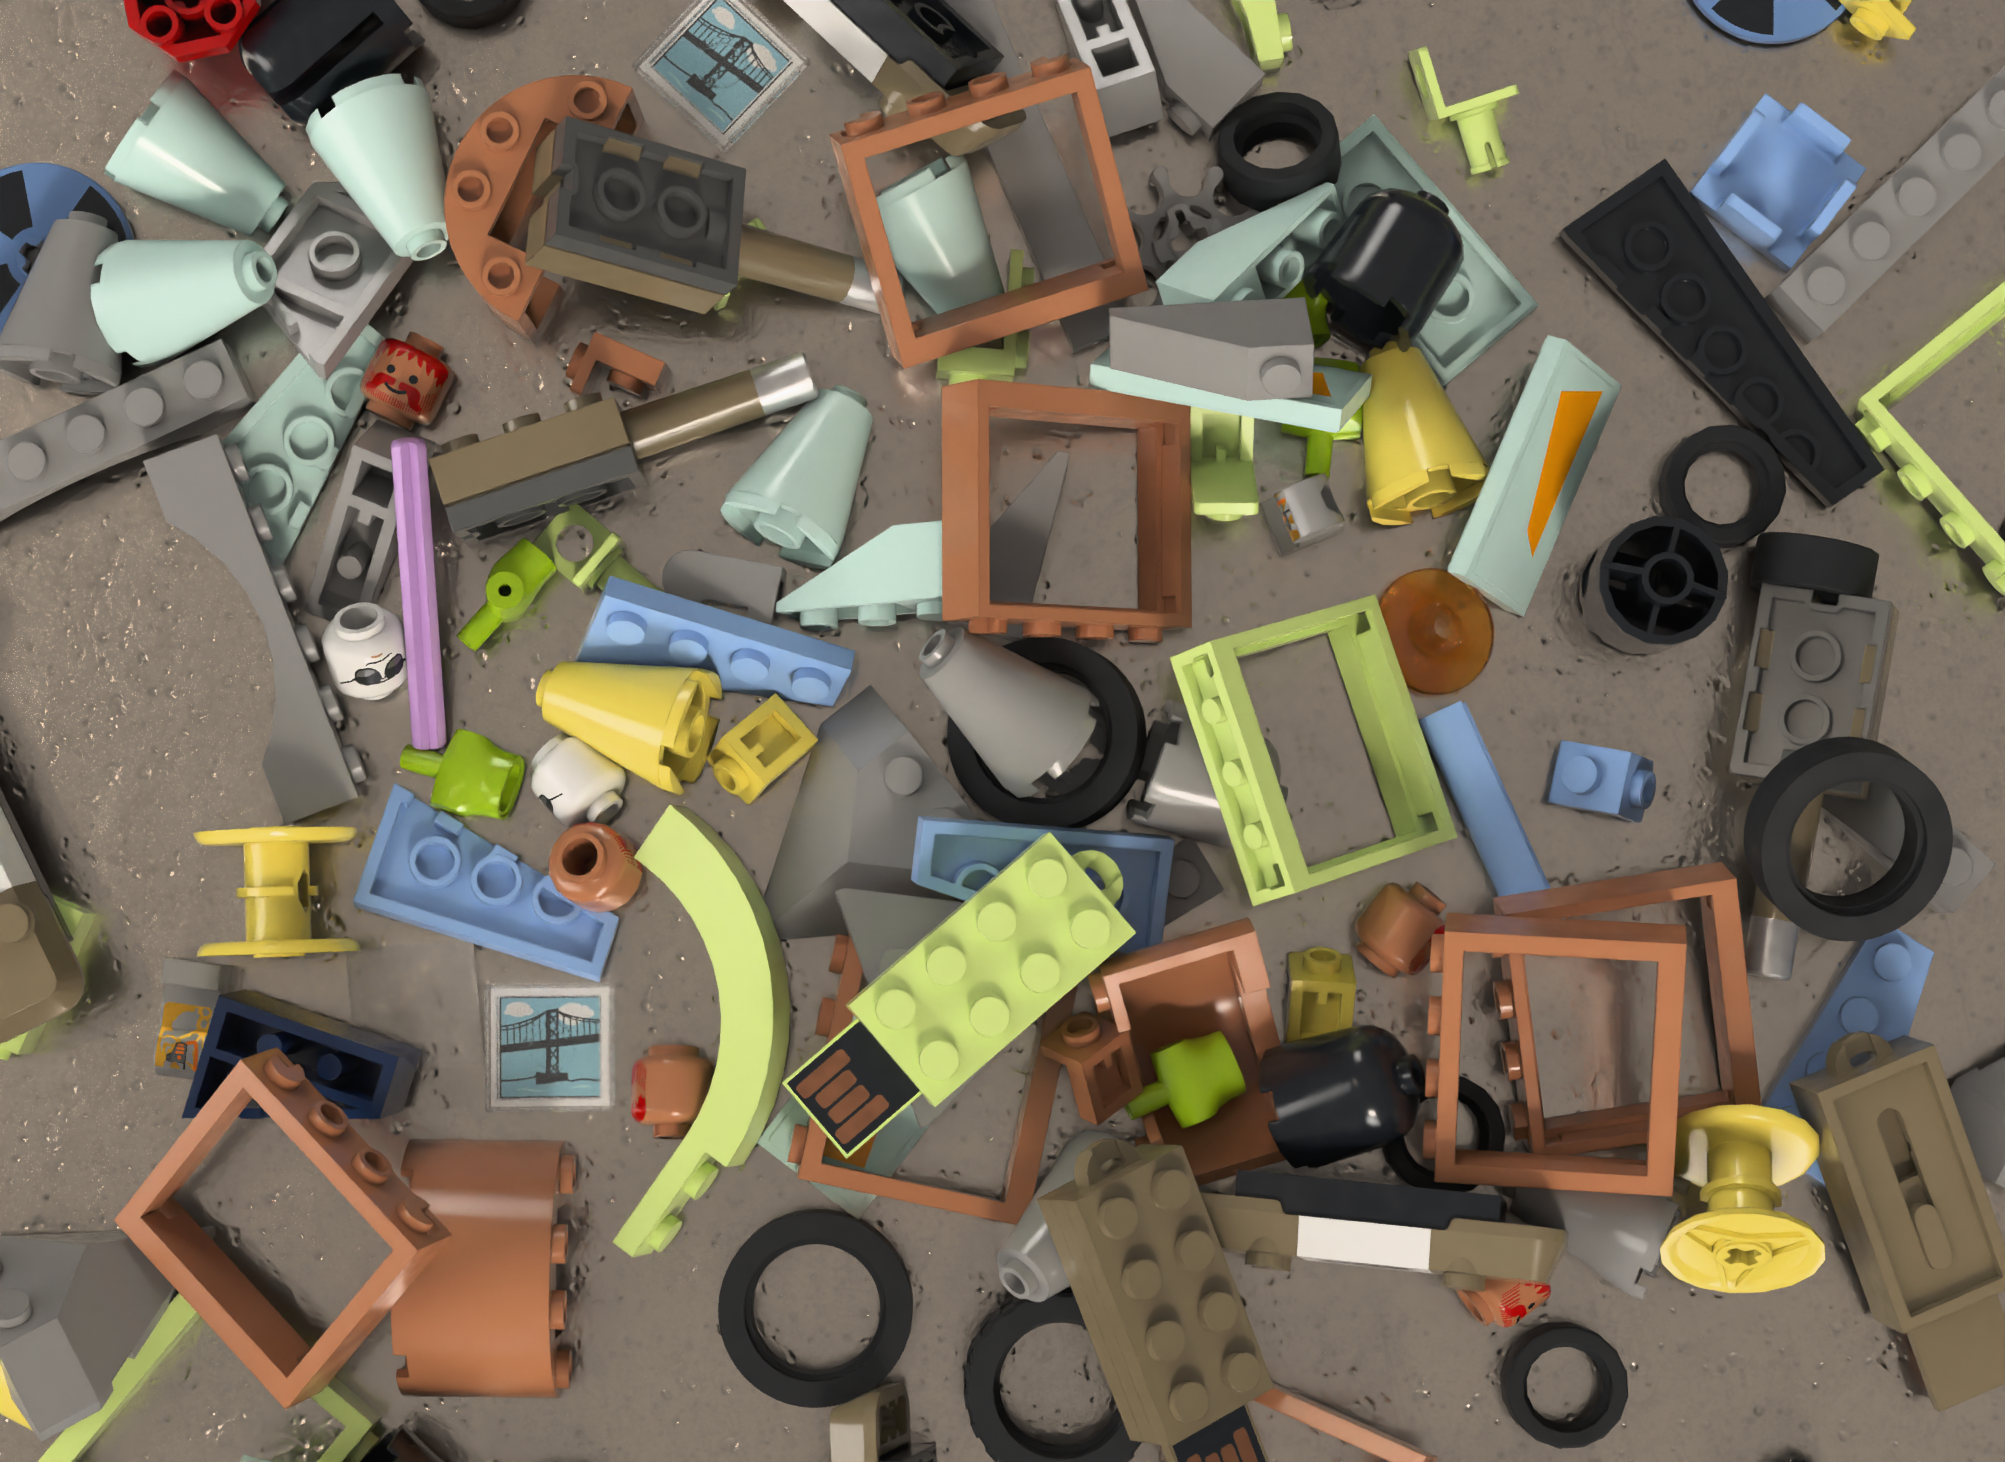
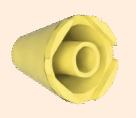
M1396 341L1387 342L1383 349L1373 348L1369 352L1370 358L1360 367L1361 373L1372 374L1370 396L1362 404L1366 502L1372 521L1381 525L1413 523L1410 513L1412 511L1430 508L1434 519L1448 515L1476 502L1490 468L1421 349L1410 347L1407 352H1402L1399 350Z
M561 661L553 671L547 670L541 677L536 692V704L542 707V716L545 722L569 736L579 738L610 760L665 792L681 795L685 793L680 784L681 781L694 784L710 753L719 722L718 718L708 716L710 697L722 700V687L719 676L713 671L703 668Z

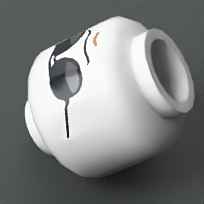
M369 602L355 603L341 609L325 627L321 642L334 687L343 694L365 700H379L391 694L393 690L399 688L407 679L404 627L401 619L392 611Z
M566 733L557 735L548 741L533 758L531 768L534 772L531 778V789L543 805L565 827H572L586 822L605 824L622 807L623 800L619 795L626 782V774L622 766L596 751L579 738L569 736Z

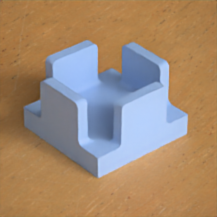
M1765 93L1689 193L1702 210L1787 273L1792 269L1807 247L1823 233L1857 188L1858 185L1856 183L1866 171V168L1844 152L1851 139L1807 105L1800 102L1790 111Z

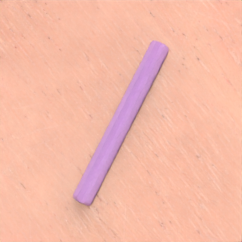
M409 437L392 441L391 456L412 745L416 749L428 750L444 747L447 738L427 448L424 439Z

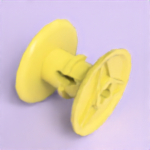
M270 826L193 833L196 841L202 845L243 846L244 888H236V898H245L246 941L204 944L197 951V957L253 955V958L306 956V953L361 951L358 942L350 938L312 939L311 896H319L318 886H310L309 844L348 841L355 837L358 828Z
M1753 1104L1718 1105L1690 1112L1677 1119L1674 1175L1691 1181L1692 1184L1698 1187H1702L1700 1201L1707 1202L1708 1207L1707 1212L1696 1214L1671 1229L1660 1246L1662 1264L1676 1278L1699 1288L1726 1293L1766 1292L1792 1286L1812 1276L1825 1261L1823 1239L1807 1222L1784 1212L1774 1211V1207H1782L1781 1190L1778 1186L1784 1185L1805 1174L1818 1158L1820 1153L1818 1133L1806 1120L1782 1109Z

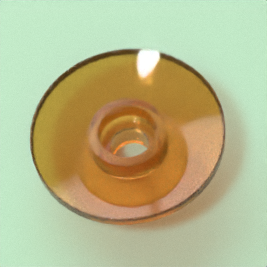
M1422 568L1399 577L1382 594L1378 603L1408 688L1423 694L1443 695L1453 693L1468 686L1481 675L1492 655L1495 629L1489 606L1478 589L1462 582L1446 569ZM1437 617L1444 618L1449 626L1450 635L1447 639L1439 636L1435 630Z

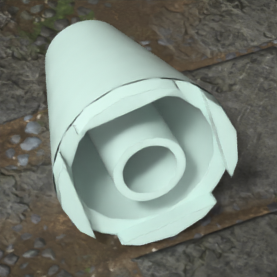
M174 69L151 97V103L141 117L136 118L106 165L104 174L116 183L250 237L258 227L269 233L290 203L280 196L287 184L186 76Z
M385 74L362 80L340 90L331 96L336 106L323 118H321L318 109H316L309 117L306 132L312 147L396 255L411 257L415 261L426 260L438 255L446 248V241L449 239L444 215L446 181L430 95L426 91L422 80L414 76V85L405 84L401 74Z
M950 154L945 160L949 168H947L941 157L881 190V195L876 197L895 267L937 314L1005 293L968 162L964 155L956 157Z
M124 240L110 244L98 255L94 266L103 265L100 282L91 284V302L96 322L108 345L117 354L127 352L138 360L132 364L140 368L162 365L268 302L274 293L277 269L272 257L259 244L251 240Z
M834 385L832 390L818 389V397L806 402L728 491L720 509L721 515L730 526L746 539L760 546L763 538L766 537L770 541L783 546L778 554L779 557L809 568L828 569L836 557L840 555L873 423L872 414L865 408L867 406L866 399L858 392L842 385Z

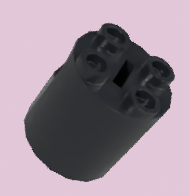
M1652 516L1632 523L1603 542L1591 554L1581 574L1579 601L1583 609L1584 622L1603 642L1625 653L1651 655L1670 649L1697 637L1717 619L1727 598L1728 570L1719 546L1704 529L1680 517ZM1651 569H1654V573H1653V577H1652V581H1651V585H1650V583H1649V581H1648V580H1649V572H1650Z

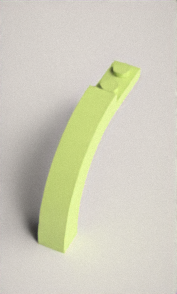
M676 805L668 806L634 858L660 878L676 895L693 919L705 942L714 968L719 991L721 1013L720 1044L710 1089L699 1115L683 1141L612 1241L631 1257L650 1254L653 1250L659 1253L670 1244L682 1225V1221L677 1218V1215L690 1197L694 1200L699 1199L716 1178L719 1171L713 1165L716 1160L725 1167L744 1165L759 1140L774 1107L784 1074L789 1043L790 999L787 970L780 939L769 909L753 878L735 852L711 826L688 807Z

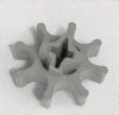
M1158 166L1149 176L1159 193L1160 199L1157 209L1151 214L1141 215L1134 213L1127 207L1132 227L1140 236L1139 255L1143 269L1151 272L1157 280L1167 271L1165 266L1171 267L1187 252L1186 250L1175 252L1171 242L1179 236L1177 225L1182 227L1186 235L1196 233L1201 241L1261 213L1249 208L1241 215L1229 216L1218 210L1214 203L1213 194L1215 187L1224 175L1220 167H1212L1205 173L1203 189L1198 195L1186 197L1179 195L1171 187L1168 169L1165 166ZM1190 209L1203 214L1207 219L1192 213ZM1158 221H1161L1162 230L1158 239L1155 240L1153 233ZM1159 291L1158 296L1150 306L1163 305Z

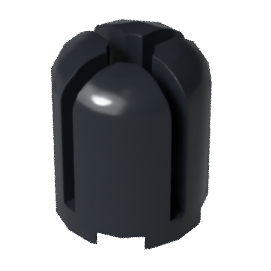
M275 0L250 22L240 37L238 45L241 61L245 69L267 91V94L291 120L307 126L309 117L316 109H318L321 118H323L336 107L331 96L362 80L389 74L426 40L414 30L410 31L407 35L404 33L413 23L394 0Z

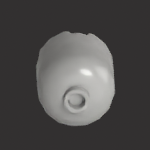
M1167 700L1164 705V712L1168 714V722L1164 723L1154 720L1146 738L1144 760L1137 779L1145 781L1141 800H1128L1127 819L1214 846L1233 849L1186 705L1173 700ZM1263 737L1279 783L1281 764L1278 751L1270 740ZM1279 784L1286 803L1288 787Z

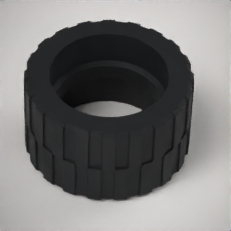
M1071 1286L1042 1302L1019 1299L1013 1295L1002 1301L1000 1307L991 1315L988 1314L980 1324V1331L976 1338L971 1341L967 1352L966 1367L964 1368L965 1407L968 1409L972 1430L976 1438L979 1437L984 1444L986 1453L995 1462H1129L1135 1456L1134 1452L1143 1442L1130 1441L1118 1408H1116L1111 1419L1100 1431L1085 1440L1071 1444L1060 1445L1039 1441L1027 1435L1011 1420L1001 1399L1000 1374L1004 1360L1013 1345L1031 1330L1046 1324L1071 1323L1087 1327Z

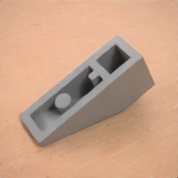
M1053 0L1073 58H1077L1091 67L1108 136L1112 137L1163 120L1164 115L1156 71L1126 0Z
M1128 0L1141 38L1155 68L1157 82L1163 98L1170 104L1165 109L1167 114L1189 135H1194L1198 130L1210 141L1220 130L1221 124L1233 109L1249 100L1262 85L1265 73L1188 0Z
M1305 297L1109 308L1110 369L1246 401L1312 397L1314 341Z
M377 419L353 444L304 605V611L332 621L335 615L348 605L362 602L377 603L398 552L391 456L392 441L409 437L424 439L427 448L428 469L430 466L428 459L433 456L436 446L435 442Z
M1058 450L991 526L990 601L1033 603L1070 453ZM948 621L949 626L963 627L969 630L968 622ZM1007 624V634L988 635L1011 642L1024 638L1022 636V625Z
M1870 782L1867 801L1824 794L1821 813L1889 871L1900 853L1905 831L1903 812L1893 792L1885 786ZM1953 825V845L1949 867L1940 888L1927 904L1935 913H1955L1996 865L1993 860Z

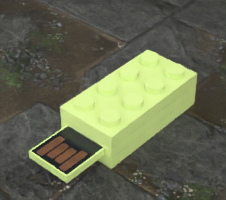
M1051 832L1043 834L851 999L845 1006L856 1019L786 1078L782 1084L846 1159L921 1094L930 1105L936 1107L1136 934V931L1114 907L1123 889V877L1117 864L1105 853L1095 850L1080 851L1071 856ZM1085 868H1090L1099 875L1104 885L1103 890H1100L1085 873Z

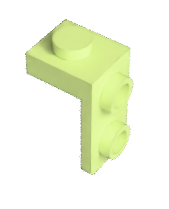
M1011 249L1006 292L1034 283V268L1023 267L1024 250ZM1023 330L1002 337L1001 349L970 347L937 358L936 379H948L949 385L975 379L1012 382L1015 368L1027 369L1030 331Z
M1190 406L1191 494L1194 513L1206 515L1208 518L1217 521H1234L1240 519L1243 515L1258 514L1259 498L1253 466L1254 418Z

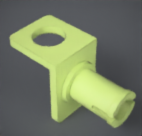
M1427 47L1409 51L1408 57L1427 120L1429 122L1448 116L1450 122L1457 120L1471 166V175L1509 164V156L1507 157L1493 108L1498 107V100L1519 94L1517 84L1445 106Z
M578 504L569 506L570 511L556 515L533 542L536 547L552 560L557 570L585 594L597 586L603 591L609 576L665 592L661 588H657L623 558L625 554L624 549L627 547L623 539L615 532L611 533ZM572 525H579L588 529L594 541L593 549L589 556L577 562L564 559L558 553L556 546L557 537L560 532Z

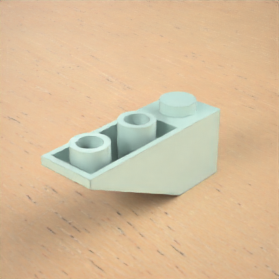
M1329 182L1323 183L1195 243L1156 281L1163 305L1282 299L1305 277L1313 263L1345 223L1335 185Z
M942 520L892 525L776 602V612L799 621L800 629L807 631L838 629V620L858 619V624L865 626H889L896 624V615L917 613V618L920 620L942 621Z

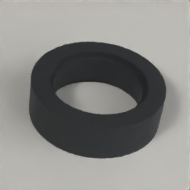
M1032 637L1003 645L1002 647L1055 673L1077 678L1094 693L1096 698L1099 699L1106 719L1107 741L1105 751L1095 772L1073 791L1050 798L1030 796L1017 798L1000 784L949 716L947 726L948 751L954 772L960 784L978 806L1005 823L1081 828L1099 820L1112 811L1128 794L1138 777L1144 760L1147 737L1146 721L1135 689L1127 677L1111 661L1076 642L1055 637Z
M1835 737L1816 741L1796 750L1780 761L1756 790L1750 803L1744 826L1746 861L1750 873L1762 893L1798 927L1818 937L1834 941L1869 940L1883 936L1905 925L1927 906L1940 888L1952 854L1953 831L1951 818L1946 802L1936 785L1925 773L1895 750L1879 742L1858 737ZM1866 781L1889 788L1901 806L1905 826L1900 853L1890 870L1872 886L1850 895H1823L1803 887L1792 866L1790 846L1795 824L1807 805L1827 789L1846 782Z
M806 1209L785 1214L770 1221L751 1235L736 1253L725 1273L718 1303L721 1336L731 1360L740 1373L754 1387L775 1400L808 1408L831 1407L846 1403L869 1392L883 1381L892 1371L905 1349L913 1317V1293L910 1278L902 1258L894 1246L881 1232L861 1219L858 1220L850 1214L829 1209ZM804 1245H828L851 1254L868 1270L879 1294L880 1319L872 1340L854 1359L832 1369L807 1370L783 1361L764 1343L754 1319V1293L758 1280L765 1268L784 1252Z

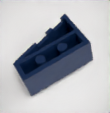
M246 989L221 994L218 996L182 1118H195L241 1059L278 1047L294 1065L300 1064L304 1070L305 1077L327 1101L340 1107L348 1119H381L404 1110L422 1050ZM252 1098L238 1117L240 1119H261L270 1116Z

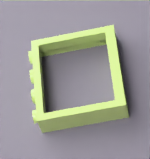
M2003 282L1859 399L1853 416L1858 420L1855 428L1866 444L1877 453L1885 450L1901 468L1897 471V475L1904 487L1916 499L1922 501L1927 498L1943 515L1939 521L1946 534L1959 547L1964 549L1969 545L1986 564L1982 567L1984 575L1992 586L2005 596V541L1888 412L1893 406L2005 317V282Z
M1376 594L1212 640L1169 657L1253 906L1300 892L1458 837ZM1327 633L1396 837L1307 867L1237 658Z
M180 1293L168 1305L164 1315L135 1359L129 1357L126 1359L112 1381L114 1391L103 1408L66 1428L38 1462H79L199 1319L200 1315ZM334 1376L322 1392L311 1398L341 1422L345 1428L317 1462H362L379 1440L371 1430L381 1420L382 1416Z

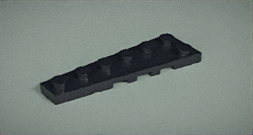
M1666 159L1660 161L1561 230L1559 234L1564 241L1751 431L1756 432L1774 448L1785 466L1827 508L1832 507L1885 470Z

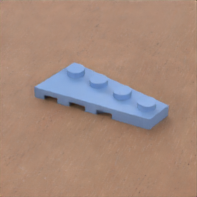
M609 576L579 645L575 661L703 668L713 671L719 676L722 691L771 697L776 693L784 700L833 706L852 671L855 650Z
M394 783L353 899V904L356 908L596 982H600L619 925L618 916L609 911L598 913L581 908L556 890L549 875L541 874L521 862L518 856L498 844H491L466 829L463 823L443 811L438 812L416 799L413 793Z
M918 816L911 880L915 884L966 901L1039 837L1051 832L1071 856L1080 851H1099L1114 860L1121 871L1123 889L1114 907L1136 931V934L1116 951L1126 954L1162 943L1174 849V839L1171 837L1143 833ZM1085 868V873L1100 890H1103L1104 885L1099 875L1092 869Z
M1898 929L1880 937L1860 941L1762 1100L1761 1105L1782 1109L1801 1118L1789 1083L1826 1068L1828 1049L1833 1042H1837V1040L1848 1033L1857 1031L1878 1035L1887 1042L1903 1035L1908 1036L1934 952ZM1815 1160L1805 1174L1826 1187L1818 1162Z

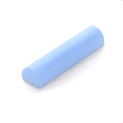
M1456 702L1419 719L1420 727L1498 897L1550 889L1551 887L1466 702Z

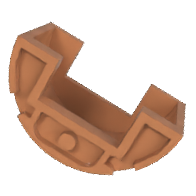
M563 75L534 81L513 90L488 107L476 119L459 144L450 165L444 196V215L447 234L456 260L466 278L495 316L510 330L534 345L562 290L560 284L543 277L545 270L525 265L526 253L513 247L537 196L532 195L536 148L566 116L637 136L645 119L633 88L614 80L588 75Z
M1248 917L1106 959L1097 967L1098 972L1087 975L1094 998L1093 1005L1096 1015L1115 1023L1119 1033L1128 1030L1142 1087L1158 1081L1150 1056L1151 1052L1177 1040L1202 1037L1219 1030L1225 1036L1235 1056L1246 1085V1093L1225 1103L1214 1116L1190 1127L1181 1128L1169 1105L1140 1117L1145 1136L1134 1139L1136 1147L1141 1144L1182 1145L1198 1186L1237 1175L1238 1169L1251 1171L1286 1160L1279 1151L1268 1127L1269 1121L1279 1119L1274 1105L1273 1093L1270 1091L1262 1094L1259 1087L1260 1062L1265 1050L1280 1046L1281 1044L1266 991L1267 988H1270L1268 975L1255 928Z
M411 1139L404 1152L400 1169L401 1177H409V1189L416 1196L421 1197L431 1205L428 1209L449 1230L452 1236L391 1308L393 1355L405 1356V1369H397L396 1372L400 1393L407 1397L560 1398V1388L570 1389L572 1351L571 1349H561V1333H555V1329L565 1330L567 1320L566 1290H556V1264L567 1263L568 1225L557 1224V1209L564 1205V1194H574L575 1155H565V1141Z

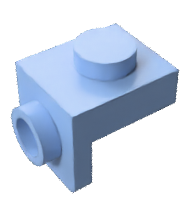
M1561 740L1548 802L1557 806L1617 816L1627 821L1640 823L1643 818L1644 809L1651 805L1655 796L1656 777L1654 772H1652L1653 761L1633 752Z

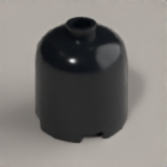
M1388 188L1370 193L1358 204L1306 273L1303 279L1306 293L1311 299H1314L1321 292L1324 298L1336 308L1330 316V320L1355 338L1378 349H1383L1389 340L1396 341L1399 350L1407 352L1458 273L1464 260L1462 237L1448 216V207L1437 196L1422 190L1414 193L1402 189Z
M1358 1025L1269 1048L1264 1052L1260 1062L1259 1073L1260 1092L1263 1094L1272 1091L1275 1109L1279 1118L1268 1122L1270 1133L1281 1154L1294 1168L1307 1165L1309 1168H1319L1388 1146L1407 1136L1415 1125L1420 1107V1093L1424 1092L1426 1082L1424 1070L1419 1059L1414 1054L1409 1055L1405 1047L1392 1033L1374 1025Z

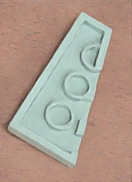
M367 324L327 380L318 377L299 353L224 440L225 446L234 443L238 444L250 475L249 480L240 482L249 507L260 503L269 522L274 539L265 542L264 546L273 567L285 563L367 399L360 390V383L379 344L385 339L369 324Z

